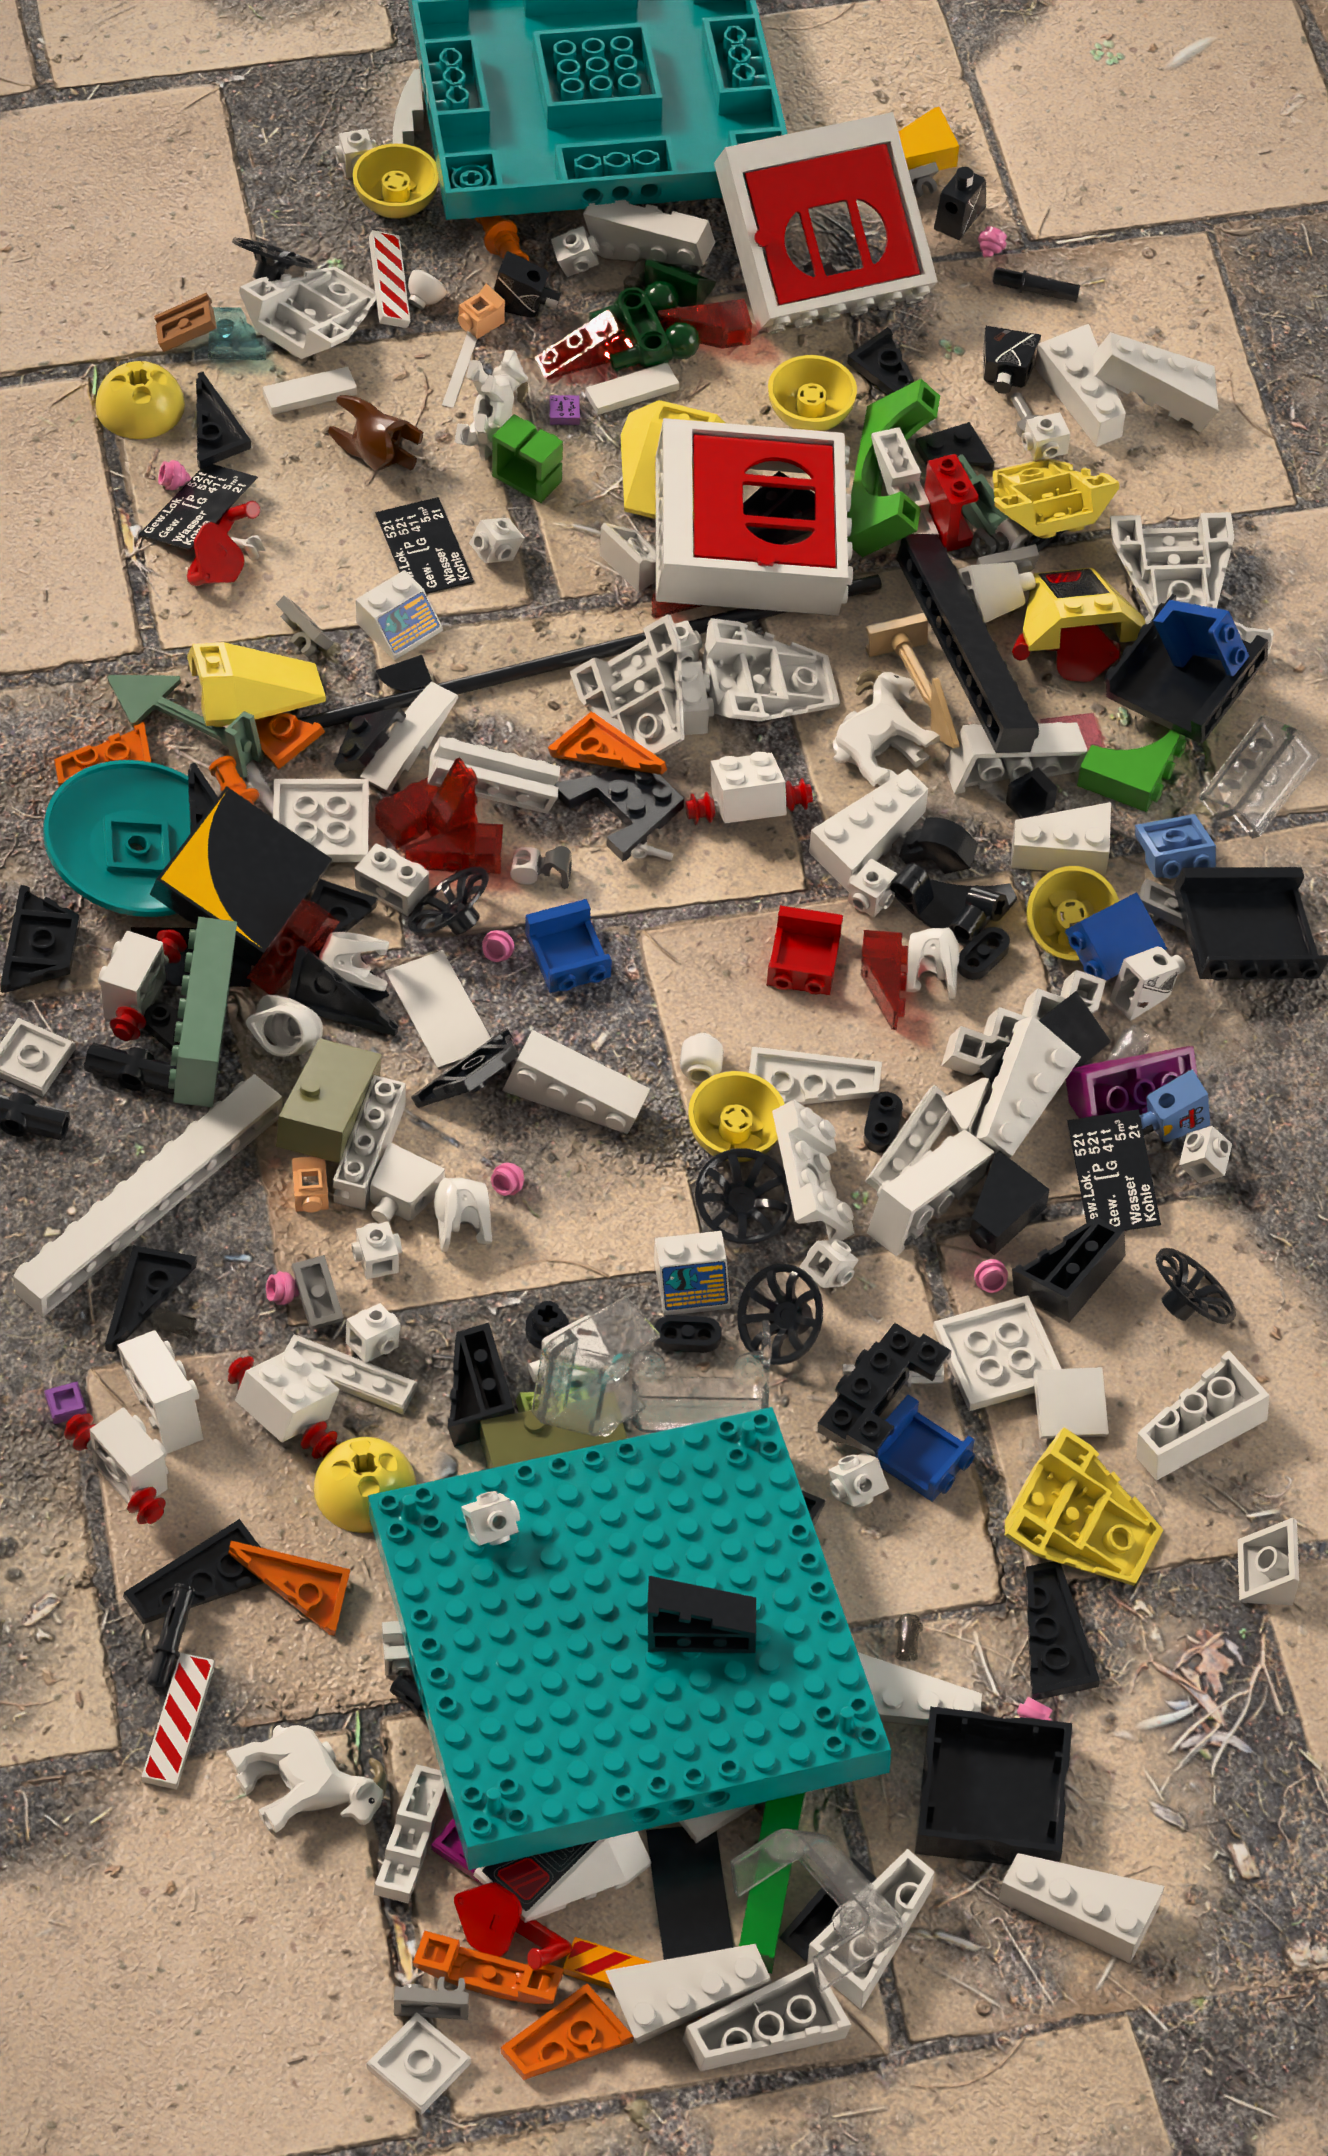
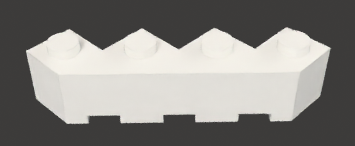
M1075 970L1064 980L1060 996L1037 988L1026 999L1022 1015L999 1007L988 1017L984 1034L960 1026L949 1037L941 1066L969 1076L982 1072L979 1067L1011 1042L1013 1037L1012 1031L1016 1022L1031 1015L1037 1020L1041 1019L1075 991L1078 992L1091 1013L1094 1014L1099 1008L1106 980Z

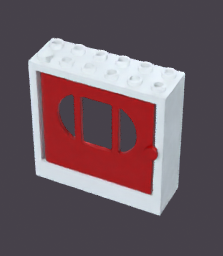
M893 112L725 147L714 162L758 332L767 330L768 334H775L784 331L785 326L795 324L796 328H802L813 324L812 320L823 318V322H830L839 319L840 314L850 312L851 316H857L867 313L868 308L878 306L879 310H885L896 306L895 302L906 300L907 304L922 301L924 299L923 296L930 293V289L938 282ZM743 173H745L744 176H745L746 184H747V187H748V191H749V195H750L752 207H753V210H754V214H755V218H756V222H757V226H758V231H757L756 223H755V220H754V216H753V212H752L750 200H749V197H748V193H747V189H746V185H745ZM856 200L872 207L878 213L885 226L886 247L882 257L876 264L872 262ZM846 202L863 268L827 276L824 272L808 209ZM795 213H798L800 216L815 277L799 270L793 264L786 251L785 231L787 224ZM762 247H763V249H764V253H765V256H766V260H767V264H768L770 276H771V279H772V283H773V287H774L776 299H777V302H778V306H777V304H776V300H775L774 292H773V289H772V285H771V281H770L768 269H767V266H766V262H765V258H764V254H763Z
M663 418L655 456L656 601L839 616L841 604L847 603L848 585H851L853 580V567L848 566V560L850 561L852 557V542H847V536H850L852 528V518H847V512L850 511L851 494L846 493V488H849L850 470L845 469V464L849 462L850 447L845 446L844 433ZM692 464H693V487H692ZM748 469L804 473L808 474L811 479L746 474L745 472ZM743 485L812 490L815 492V520L745 515L743 513ZM746 526L811 531L813 534L801 542L780 545L758 538ZM693 535H694V557H693Z

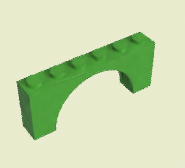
M922 379L867 406L851 491V507L847 513V518H852L851 534L847 536V542H852V549L862 558L918 530L921 508L902 491L889 496H881L883 477L871 434L900 427L907 441L924 425L937 418L940 395Z
M1170 730L1163 738L1150 745L1129 750L1107 749L1091 745L1080 766L1077 786L1147 812L1152 801L1158 802L1164 787L1162 785L1163 780L1170 779L1175 767V762H1173L1175 757L1180 758L1187 742L1184 740L1185 736Z

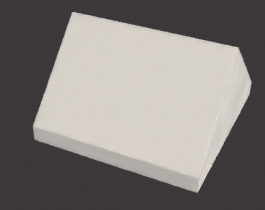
M603 523L600 534V556L638 592L655 583L656 548L636 530Z
M1290 1518L1237 1540L1239 1601L1254 1604L1293 1605L1299 1584L1297 1520Z

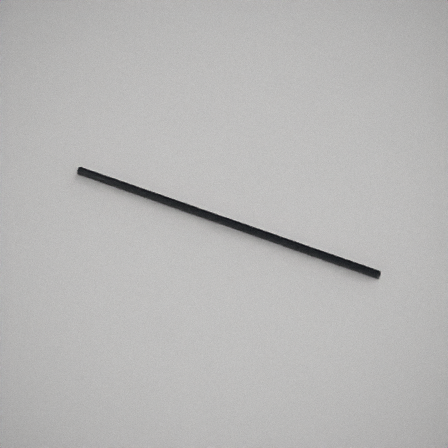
M876 574L852 580V584L848 585V597L881 589L882 583L879 575ZM739 608L688 622L693 631L697 630L699 634L707 633L710 618L747 623L787 612ZM643 632L438 683L437 685L458 695L582 664L592 658L602 659L622 654L646 640V636ZM426 687L297 719L310 724L316 722L323 728L350 722L353 717L398 707L401 709L409 707Z

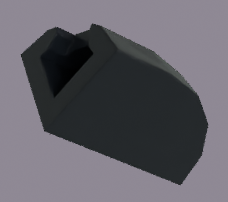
M422 655L375 670L379 679L384 684L399 691L418 689L432 682Z

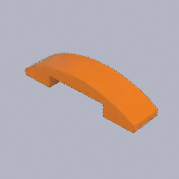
M425 1930L413 1960V1966L436 1978L444 1977L446 1982L458 1986L459 1978H464L465 1989L496 1998L532 2004H553L564 1974V1968L549 1964L542 1966L539 1970H533L528 1963L523 1964L460 1947L458 1939Z

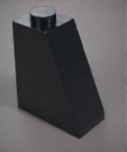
M1001 1151L997 1152L972 1216L969 1236L980 1248L987 1249L993 1255L997 1254L1047 1208L1050 1189Z

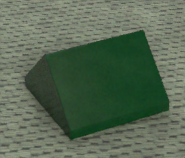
M647 259L645 263L644 291L648 285L655 281L668 282L677 289L679 295L678 306L697 313L717 282L674 264L661 263L652 259Z

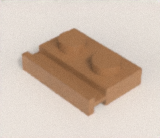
M207 292L154 316L157 322L155 326L158 344L163 352L178 347L217 328L214 309L211 306L212 299Z

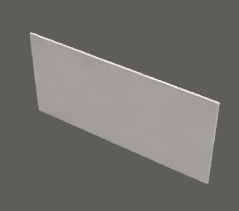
M443 950L385 970L437 1069L462 1060L491 1039Z

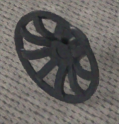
M234 237L232 243L253 252L255 260H257L253 273V278L255 279L267 277L268 281L281 280V275L285 273V269L288 270L293 265L316 269L318 265L313 260L270 244ZM274 251L280 252L279 256H276Z
M482 867L466 868L436 885L420 900L412 911L408 920L409 930L415 935H427L448 926L455 935H460L471 929L480 917L473 904L487 887L489 881L487 871ZM473 875L471 878H469L466 884V879L468 878V876ZM458 880L456 888L457 897L450 887V883ZM482 880L480 886H473L476 881ZM442 890L449 903L446 904L434 896ZM425 905H430V906H432V907H435V908L438 909V910H433V909H430V910H422V909L424 908ZM421 918H424V919L418 924V927H417V924H416V923L418 922V920H420ZM435 921L434 927L425 929L428 923Z
M736 1148L714 1156L700 1171L695 1183V1205L705 1225L712 1232L722 1231L724 1240L736 1244H757L769 1240L785 1226L792 1212L785 1171L771 1157L756 1150ZM737 1157L756 1160L746 1181H742ZM727 1159L731 1167L732 1183H729L722 1174L713 1169ZM763 1164H765L778 1177L756 1187L754 1183ZM706 1177L714 1180L721 1187L723 1194H702ZM777 1186H783L785 1203L773 1199H762L761 1196ZM704 1203L722 1204V1212L712 1221L705 1209ZM759 1209H776L783 1213L778 1222L772 1227L768 1219L759 1212ZM728 1218L733 1222H738L737 1235L728 1233L719 1226ZM750 1218L754 1219L765 1232L755 1236H746L747 1220Z
M1162 1248L1156 1254L1157 1267L1167 1284L1171 1287L1162 1297V1303L1173 1316L1186 1321L1196 1311L1207 1319L1220 1324H1229L1235 1319L1236 1309L1233 1301L1223 1286L1207 1269L1188 1255L1172 1248ZM1173 1257H1175L1179 1261V1267L1177 1261ZM1163 1260L1167 1261L1171 1267L1164 1266ZM1188 1264L1196 1269L1189 1282H1187ZM1203 1276L1211 1283V1285L1198 1290L1195 1289ZM1214 1293H1219L1222 1298L1207 1296ZM1221 1307H1223L1226 1310L1227 1315H1225V1312L1222 1310ZM1208 1308L1214 1310L1218 1317L1209 1314Z
M773 1264L760 1270L747 1283L738 1303L737 1325L744 1346L755 1358L772 1365L792 1363L810 1350L820 1333L823 1321L822 1296L818 1285L805 1270L790 1264ZM776 1273H790L786 1282V1294L777 1283ZM766 1277L768 1286L776 1298L775 1301L767 1298L755 1289ZM800 1277L806 1282L810 1290L797 1298L795 1285ZM750 1297L770 1309L769 1313L746 1315ZM812 1299H814L816 1307L815 1319L813 1318L810 1306L807 1304ZM770 1322L768 1327L760 1331L753 1340L751 1339L747 1324ZM809 1327H813L809 1338L803 1345L798 1338V1334H802ZM777 1334L772 1343L771 1356L758 1349L764 1340ZM789 1336V1341L796 1351L781 1357V1346L783 1341Z

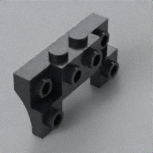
M894 1322L879 1343L875 1341L869 1350L864 1349L859 1354L852 1373L849 1376L845 1374L840 1379L835 1389L837 1398L819 1420L818 1433L835 1443L851 1445L876 1457L878 1449L889 1435L892 1436L894 1433V1426L879 1416L908 1380L909 1370L933 1381L935 1374L946 1359L949 1360L951 1358L952 1350L924 1333L919 1338Z

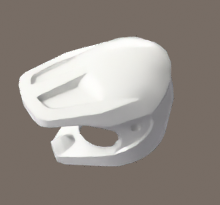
M949 927L930 928L910 934L906 992L919 991L921 988V983L919 982L921 975L925 972H933L937 976V981L944 980L949 1000L955 999L959 945L953 931Z
M332 932L329 934L319 955L323 962L352 986L377 991H385L387 988V981L371 974V967L361 960L360 954L361 952L376 951L379 955H386L389 941L350 932Z
M269 994L263 996L256 1009V1014L250 1015L246 1020L248 1029L261 1046L272 1055L280 1057L304 1054L314 1048L319 1038L323 1035V1025L317 1013L287 997ZM265 1035L275 1044V1046L271 1045L267 1041Z
M444 1177L437 1187L434 1198L441 1252L447 1253L451 1232L458 1233L460 1223L468 1222L477 1232L476 1239L478 1243H492L490 1204L486 1184L465 1178Z

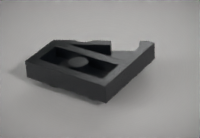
M970 422L919 437L915 440V448L926 466L929 460L951 454H956L957 457L963 454L970 465L984 466V471L994 470V460Z
M398 707L353 717L344 741L340 746L334 763L335 767L341 773L365 768L373 759L375 753L390 738L385 732L394 722L402 723L405 720L406 714L402 709Z

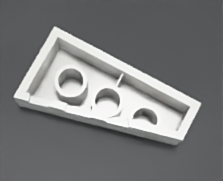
M626 200L602 205L592 203L587 206L583 213L590 236H595L600 248L596 255L606 259L642 262L652 259L668 264L703 266L715 244L709 220L675 211L671 215L659 210L657 206L649 204L643 208L629 204Z
M1086 324L1039 343L1035 369L1094 445L1098 447L1122 437L1126 413L1116 388L1094 376L1093 354L1098 349V345L1089 324Z
M1111 332L1093 354L1094 376L1126 394H1129L1131 391L1138 394L1143 400L1142 402L1151 407L1157 404L1169 410L1168 416L1178 421L1181 417L1193 423L1191 428L1200 433L1218 412L1215 366Z
M1038 723L1039 735L1034 740L1031 752L996 753L982 725H963L957 737L960 747L951 749L944 764L954 794L964 793L965 787L979 785L980 789L991 788L993 786L992 782L1009 779L1011 783L1037 767L1047 777L1078 772L1088 753L1078 723Z
M966 1129L954 1137H947L939 1148L934 1151H927L918 1163L913 1166H906L898 1177L892 1181L887 1180L880 1186L877 1191L879 1198L867 1234L897 1257L905 1249L904 1243L909 1236L917 1239L925 1231L924 1226L933 1215L937 1219L940 1218L947 1211L954 1197L959 1200L987 1175L994 1151Z
M1227 1351L1221 1357L1220 1363L1213 1369L1210 1367L1201 1375V1380L1191 1389H1185L1179 1395L1178 1401L1171 1407L1163 1409L1138 1432L1136 1458L1157 1481L1267 1421L1270 1395L1230 1351Z
M909 1849L897 1858L809 1944L807 1963L810 1964L815 1961L825 1979L860 2010L863 2008L932 1891L935 1872Z
M756 1944L605 1971L637 2044L727 2005L772 1983Z

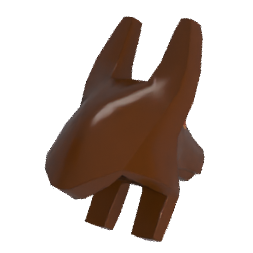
M348 395L337 397L336 402L357 419L353 434L334 426L329 427V435L343 450L350 455L363 458L366 464L374 471L383 470L395 463L410 471L414 469L417 458L399 447L401 438L417 445L421 444L423 431L406 420L383 414L374 405L361 398Z

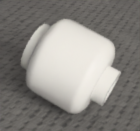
M698 1033L684 1040L680 1056V1068L683 1074L695 1083H702L711 1076L719 1074L723 1064L724 1051L722 1044L707 1033Z

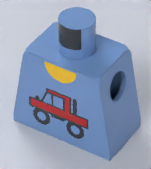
M1192 1069L1150 1093L1146 1097L1147 1113L1140 1115L1144 1135L1156 1131L1163 1142H1168L1187 1133L1210 1126L1208 1093Z

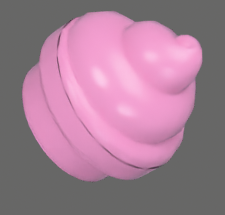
M987 226L984 231L980 232L978 242L984 258L992 257L994 254H999L1005 249L1007 235L1003 231Z
M171 460L170 462L164 461L159 470L158 483L165 486L166 490L174 491L178 487L184 486L186 482L191 481L189 473L186 472L184 466L178 461Z
M500 930L490 931L482 941L485 957L493 962L507 960L515 949L512 937Z
M513 1163L500 1164L494 1169L491 1176L492 1187L498 1194L503 1196L515 1195L522 1189L524 1184L523 1170Z
M996 1259L983 1261L978 1265L974 1273L977 1286L988 1293L1002 1290L1008 1278L1005 1265Z
M279 1271L276 1275L271 1274L268 1277L266 1283L267 1299L274 1301L276 1305H285L299 1296L296 1281L290 1273Z
M1027 1697L1024 1704L1020 1703L1017 1714L1024 1718L1052 1721L1049 1717L1053 1710Z

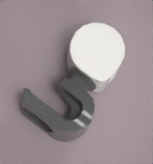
M1008 518L997 527L995 534L991 536L983 528H978L974 532L970 548L978 557L1000 553L1003 549L1009 551L1022 548L1031 535L1020 524ZM980 538L985 542L986 547L980 546Z
M558 846L553 850L547 851L545 857H541L540 851L537 848H518L513 854L510 876L517 883L530 885L537 881L540 874L550 876L551 869L554 867L561 873V887L567 889L572 868L571 851L565 846Z

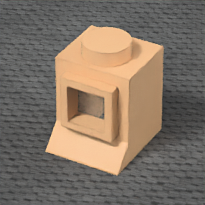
M486 283L478 294L459 304L458 322L461 328L469 331L479 339L504 324L505 300Z
M313 1156L292 1158L295 1211L313 1213L329 1209L325 1159Z

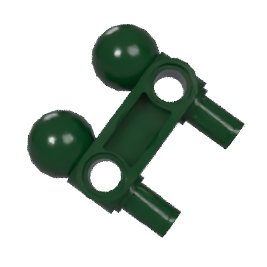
M655 281L648 285L645 291L634 287L627 288L619 294L618 298L614 299L612 306L589 312V320L594 331L618 323L622 325L632 345L631 348L609 354V361L614 372L636 365L647 369L668 363L673 358L688 359L695 355L699 348L700 337L698 331L692 325L675 323L664 331L658 319L670 316L678 307L679 295L677 289L672 284L665 281Z

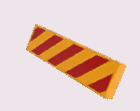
M574 1937L572 1951L567 1955L563 1968L565 1975L613 1990L605 1972L606 1970L651 1963V1961Z

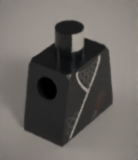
M969 167L957 169L956 174L940 194L934 224L935 230L957 240L961 239L986 207V180L984 177L975 174Z
M508 251L502 261L494 286V291L505 300V312L533 318L536 316L540 304L557 309L562 292L546 287L550 274L548 270Z
M986 326L983 343V379L986 382L994 383L995 391L1001 394L1009 393L1012 386L1024 387L1036 363L1037 348L1041 341V335Z

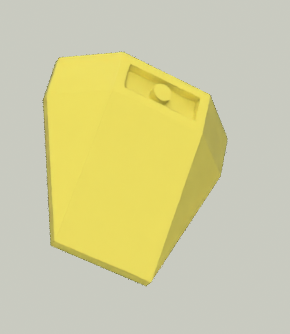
M660 400L628 414L620 438L625 512L656 519L655 456L663 418L725 423L717 414ZM692 464V487H693V464Z
M224 642L192 644L188 652L187 660L192 676H199L202 687L201 710L206 726L224 727L230 725L244 711L254 715L256 720L326 702L325 692L315 663Z

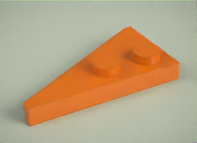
M231 1541L228 1551L229 1555L325 1632L335 1636L351 1569Z

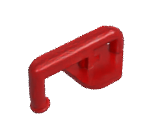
M248 501L245 504L229 508L216 523L209 522L200 528L194 539L196 557L187 571V582L189 584L200 586L203 584L232 583L237 580L244 567V555L239 546L227 534L236 520L246 517L254 519L259 516L260 506L256 501Z
M1097 625L1061 628L1060 648L1049 649L1057 651L1058 673L1066 680L1080 682L1093 681L1113 664L1121 654L1120 644L1109 639ZM1023 633L1018 636L1012 649L1013 657L1019 661L1027 659L1030 655Z
M496 1882L467 1889L454 1896V1904L467 1942L479 1952L497 1957L505 1955L509 1950L515 1932L542 1948L541 1950L532 1948L528 1953L527 1961L533 1970H539L542 1966L562 1959L572 1951V1945L569 1941L538 1921L531 1920L525 1923L521 1920L522 1907L519 1899L515 1894Z

